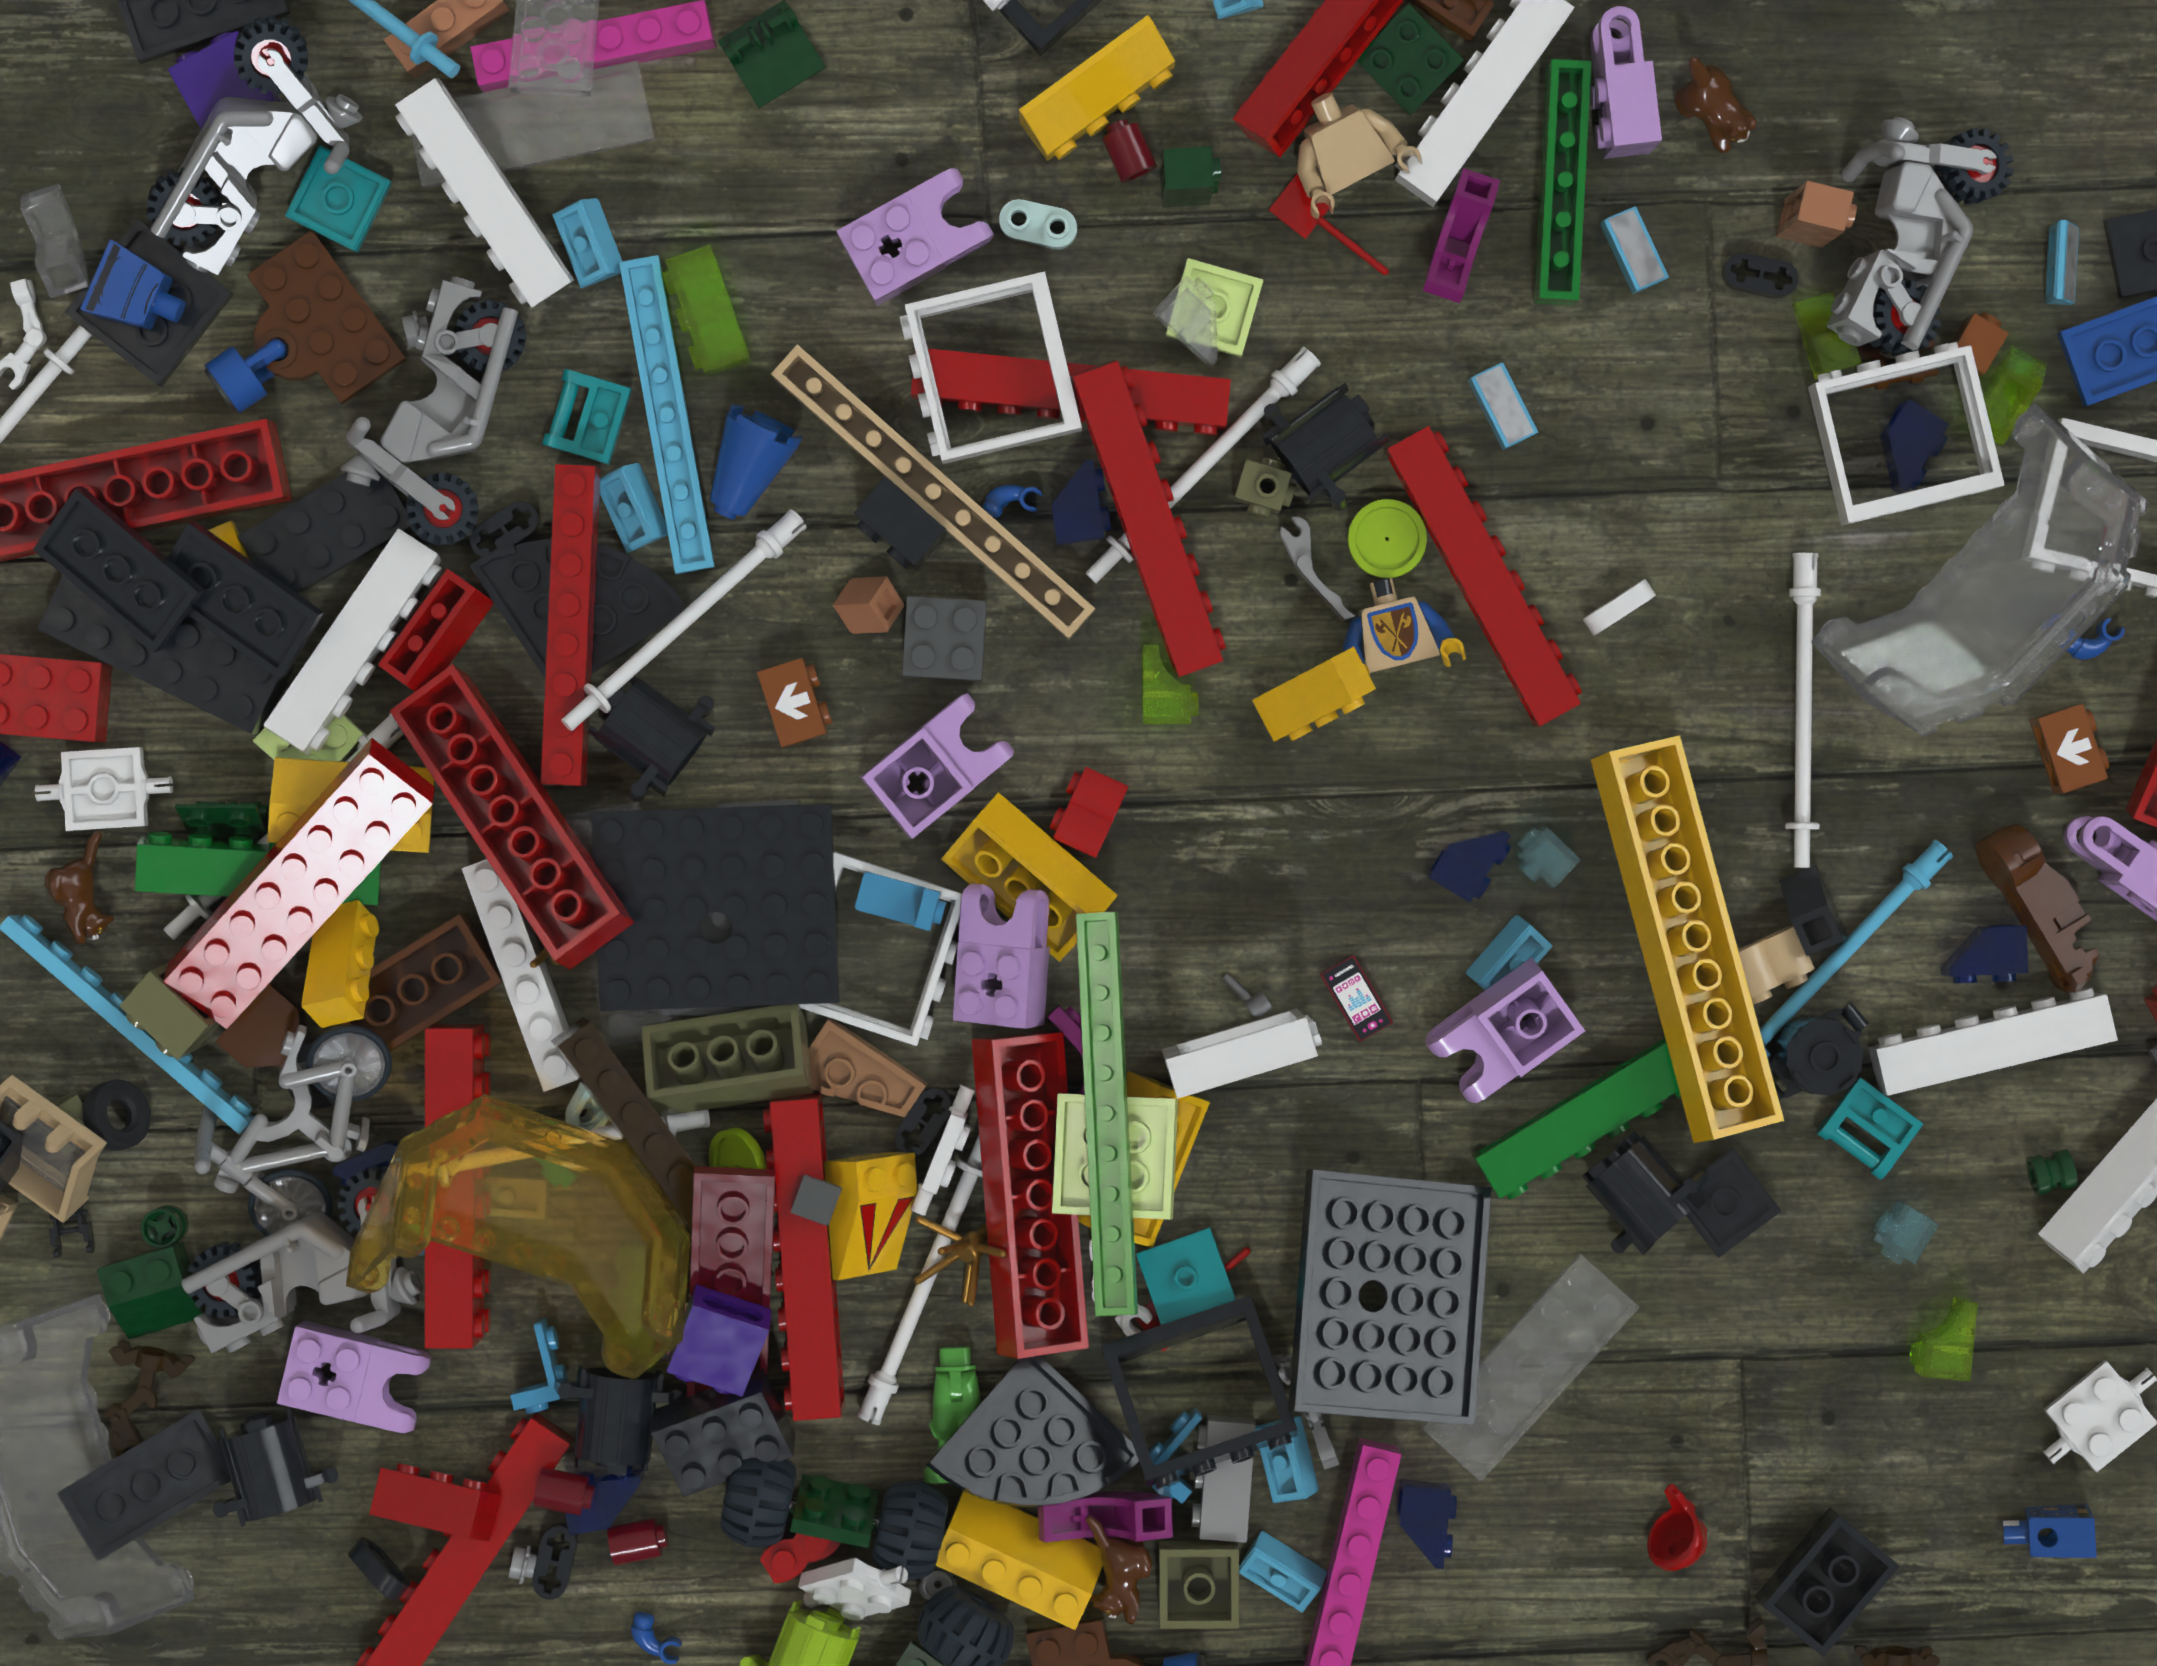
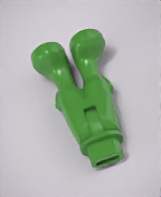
M970 1346L939 1348L940 1365L935 1366L933 1418L929 1423L933 1436L938 1439V1450L981 1402L977 1373L974 1370L977 1368L976 1364L971 1363ZM928 1466L924 1469L923 1477L925 1483H949Z

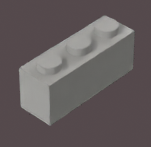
M1207 1415L1206 1425H1199L1197 1449H1204L1254 1432L1256 1428L1254 1418ZM1253 1458L1236 1464H1232L1231 1459L1217 1463V1470L1195 1477L1194 1488H1201L1200 1504L1193 1503L1191 1527L1198 1528L1199 1539L1247 1543Z

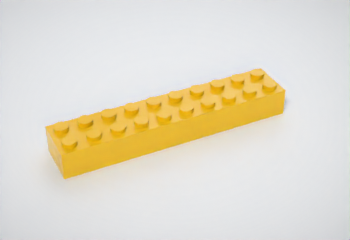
M1680 735L1610 751L1591 759L1693 1143L1715 1140L1784 1121Z

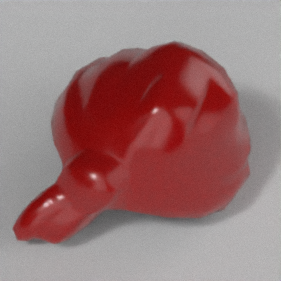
M1672 1483L1664 1490L1672 1507L1668 1508L1656 1519L1647 1541L1649 1558L1655 1566L1665 1571H1677L1691 1566L1705 1554L1708 1544V1531L1704 1523L1695 1514L1696 1506L1687 1500L1683 1493Z

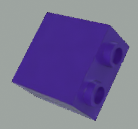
M229 31L216 36L211 40L210 46L199 52L191 51L180 56L176 60V64L168 68L200 129L204 126L216 103L222 98L237 97L281 102L278 96L274 95V91H267V95L261 94L259 88L255 87L252 90L247 86V81L245 79L241 80L238 76V69L234 65V46L238 31L233 33Z
M696 1284L669 1350L666 1372L674 1374L675 1377L685 1382L695 1381L711 1386L719 1393H732L743 1397L770 1330L771 1309Z

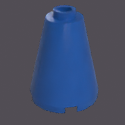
M736 404L730 406L726 415L710 495V501L715 504L714 511L730 519H736L737 515L746 516L798 449L803 438L801 435L792 437L794 429L755 410L752 417L742 414L745 406Z

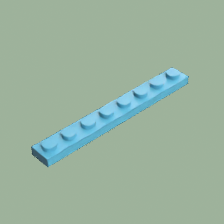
M656 255L619 262L675 574L715 568L660 257Z
M19 914L10 915L0 925L2 932L238 1134L244 1133L254 1118L250 1113L253 1108L248 1102L236 1094L233 1097L220 1088L223 1082L208 1069L201 1071L190 1062L193 1059L191 1054L177 1060L175 1057H169L162 1053L155 1044L156 1040L146 1030L136 1028L127 1020L126 1012L119 1006L125 997L116 991L111 994L100 985L103 979L94 970L87 966L81 968L70 958L73 956V953L59 941L54 940L50 942L41 934L43 927L32 917L26 914L23 917Z

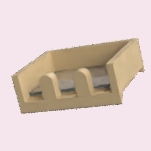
M11 1075L0 1085V1118L23 1136L20 1167L8 1184L64 1223L89 1199L87 1193L97 1159L107 1142L14 1075Z

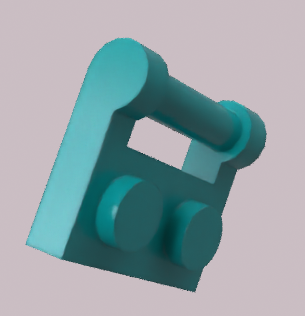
M564 369L561 381H564L554 418L549 434H544L541 444L610 465L632 389ZM579 387L589 389L574 441L565 439L564 436Z
M1857 1076V1080L1848 1088L1831 1113L1821 1122L1816 1134L1825 1141L1828 1139L1834 1141L1868 1166L1870 1173L1881 1180L1899 1159L1923 1126V1123ZM1847 1117L1888 1148L1879 1156L1842 1129L1840 1125Z

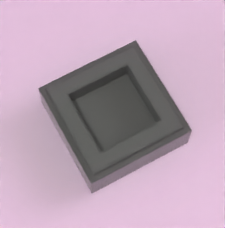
M804 1174L790 1213L829 1226L843 1187Z

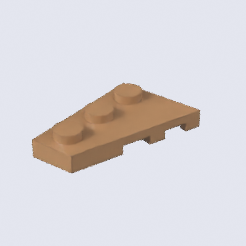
M832 1018L827 1020L808 1049L812 1089L820 1091V1094L831 1097L838 1096L858 1102L862 1106L905 1118L928 1084L927 1081Z

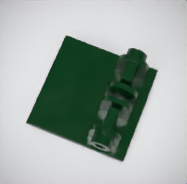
M785 0L718 40V43L759 109L826 68L799 24L793 10Z
M1408 3L1370 43L1357 59V62L1411 116L1448 76L1450 77L1460 67V64L1465 59Z
M196 801L195 804H175V809L189 835L213 836L212 841L243 836L252 838L254 843L268 833L263 821L269 820V806L261 805L260 801L240 802V804L237 801H232L231 804H226L225 801H220L219 804L217 802Z

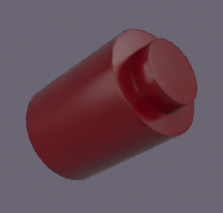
M1123 119L1106 128L1108 134L1102 138V141L1121 183L1137 179L1157 167L1137 122L1129 124L1128 119Z
M542 1467L536 1486L533 1506L581 1516L583 1509L591 1510L596 1486L589 1485V1476Z
M655 1517L607 1528L610 1554L615 1566L663 1556V1548L669 1546L665 1524L658 1525Z

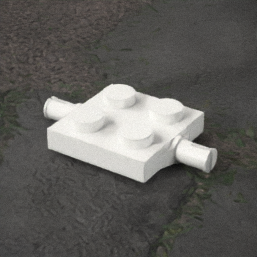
M143 747L61 752L62 773L59 784H38L35 786V792L51 791L50 794H35L37 802L60 800L65 811L66 831L148 826L147 802L149 794L173 792V786L157 787L158 784H173L171 776L148 778L144 766Z
M960 1084L953 1105L948 1109L951 1111V1114L923 1184H918L919 1190L910 1210L920 1215L926 1216L934 1194H937L939 1186L948 1187L957 1162L950 1160L954 1149L963 1150L971 1130V1125L966 1124L965 1121L975 1090Z
M2103 1360L2046 1406L2043 1410L2056 1424L2061 1437L2043 1451L2049 1461L2055 1464L2056 1461L2072 1450L2081 1455L2093 1471L2098 1472L2153 1428L2157 1421L2145 1408L2139 1395L2154 1382H2157V1378L2152 1375L2153 1373L2146 1367L2144 1371L2128 1382L2121 1378L2107 1361Z
M857 1558L802 1572L798 1586L806 1592L803 1600L807 1607L813 1608L822 1604L830 1605L840 1611L844 1618L856 1621L862 1620L866 1616L877 1613H889L892 1609L909 1605L911 1595L910 1589L899 1584L905 1583L908 1579L906 1568L898 1566L889 1570H880L865 1564Z

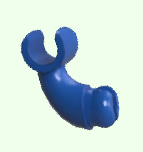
M1014 484L1002 485L989 491L984 498L986 500L982 508L992 517L999 518L1004 507L1010 502L1018 500L1024 509L1035 512L1038 511L1036 508L1026 505V496L1032 492L1040 496L1044 495L1035 487L1025 488Z
M2111 618L2101 620L2096 627L2097 638L2082 639L2077 633H2071L2062 643V649L2070 653L2073 658L2088 660L2103 653L2112 641L2120 639L2125 633V628L2123 626L2119 627L2113 636H2109L2106 632V626L2111 621Z
M637 1612L633 1619V1625H631V1634L634 1641L647 1653L659 1656L664 1663H677L679 1657L668 1655L665 1647L668 1645L680 1647L682 1646V1641L675 1636H670L663 1642L658 1641L652 1628L654 1622L653 1615Z

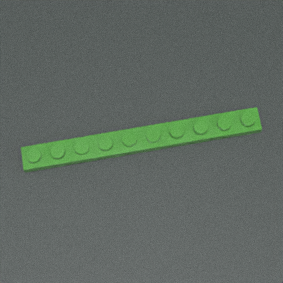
M1118 912L1076 914L1095 1316L1138 1314L1119 917Z

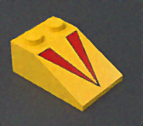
M880 1152L824 1161L825 1181L843 1187L829 1223L833 1280H843L897 1270L912 1214L910 1209L917 1195L915 1153Z

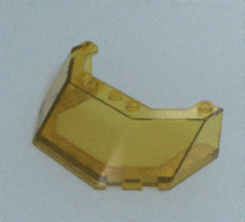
M485 1094L475 1099L469 1105L435 1120L424 1129L405 1136L400 1141L350 1250L346 1286L365 1293L378 1292L388 1282L391 1260L399 1256L404 1258L415 1257L428 1246L430 1241L571 1287L603 1333L601 1355L607 1368L616 1374L635 1380L683 1341L690 1235L682 1223L676 1225L664 1208L667 1202L650 1177L645 1180L632 1162L635 1156L627 1144Z

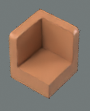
M887 576L850 579L833 604L846 627L853 634L888 632L905 606Z

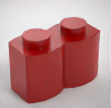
M1085 767L1082 774L1075 771L1066 790V793L1072 795L1066 810L1058 807L1049 827L1056 831L1053 839L1097 858L1129 786L1088 767Z
M786 1531L778 1543L764 1548L760 1561L774 1583H783L799 1575L808 1562L820 1561L830 1556L839 1547L841 1542Z

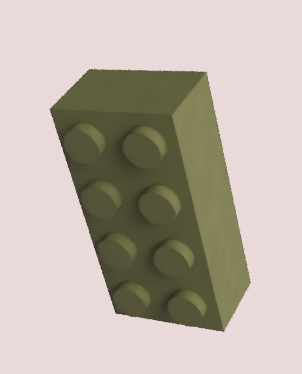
M798 1004L776 1005L642 1026L646 1097L660 1117L812 1093L806 1021Z

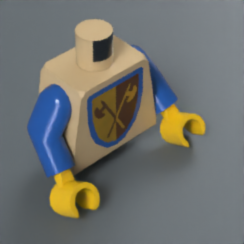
M1392 578L1369 584L1375 606L1359 611V616L1350 622L1343 643V652L1353 646L1355 647L1369 676L1373 672L1439 656V649L1443 664L1446 667L1451 666L1448 657L1451 653H1459L1463 660L1466 659L1463 643L1454 637L1447 622L1427 602L1417 601L1415 596L1398 600Z

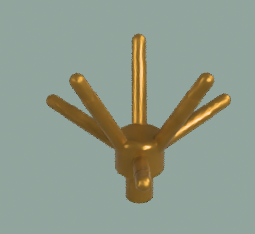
M917 1216L915 1221L918 1224L957 1243L940 1247L937 1250L939 1255L951 1254L914 1279L915 1284L923 1283L956 1260L961 1259L967 1263L961 1301L969 1307L974 1306L981 1257L986 1253L1004 1258L1007 1255L1006 1251L988 1245L986 1224H983L976 1232L969 1231L962 1236L922 1216Z

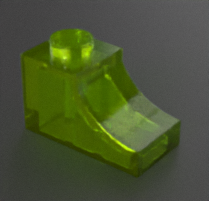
M1833 291L1792 304L1815 380L1818 379L1817 375L1835 370L1843 372L1862 364L1857 346L1842 341L1836 332L1826 327L1833 313L1831 312V306L1835 300Z
M2011 346L1993 373L1990 384L1983 396L1994 442L2001 446L2004 445L2041 390L2047 363Z
M1143 645V725H1190L1191 716H1198V693H1191V684H1181L1167 672L1160 657L1159 645Z
M1953 1296L1951 1308L1944 1321L1928 1333L1918 1332V1341L1912 1343L1910 1351V1363L1912 1366H1915L1916 1373L1928 1378L1970 1381L1977 1302L1970 1298Z

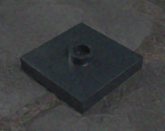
M2157 209L2103 221L2118 297L2123 298L2156 291Z
M1734 1147L1704 1168L1708 1174V1180L1698 1190V1193L1706 1202L1695 1213L1691 1210L1686 1215L1718 1258L1782 1211Z

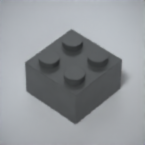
M907 596L902 676L983 682L987 601Z

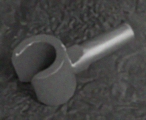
M1229 973L1222 978L1240 997L1253 1016L1260 1017L1272 1009L1262 990L1250 996L1248 991Z

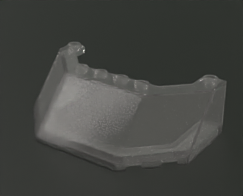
M2035 403L2028 411L2018 417L2013 429V438L2025 448L2016 492L1999 506L1997 512L1982 528L1972 534L1966 545L1944 564L1942 570L1926 587L1918 591L1914 600L1906 608L1859 625L1845 617L1829 620L1811 641L1865 702L1923 736L1936 732L1938 724L1954 719L1958 724L1983 715L1984 707L2000 702L2003 707L2016 703L2129 586L2131 574L2127 571L2129 558L2136 556L2141 532L2137 529L2139 516L2146 514L2149 501L2059 421Z
M101 1294L76 1299L0 1323V1572L5 1578L11 1575L15 1577L22 1586L19 1587L18 1594L34 1613L43 1611L51 1621L48 1625V1630L56 1639L111 1635L196 1600L192 1590L194 1582L189 1570L178 1563L164 1564L141 1536L96 1562L56 1494L113 1460L108 1446L109 1434L107 1428L101 1422L96 1408L97 1395L87 1379L93 1337L104 1334L110 1322V1311L102 1301Z

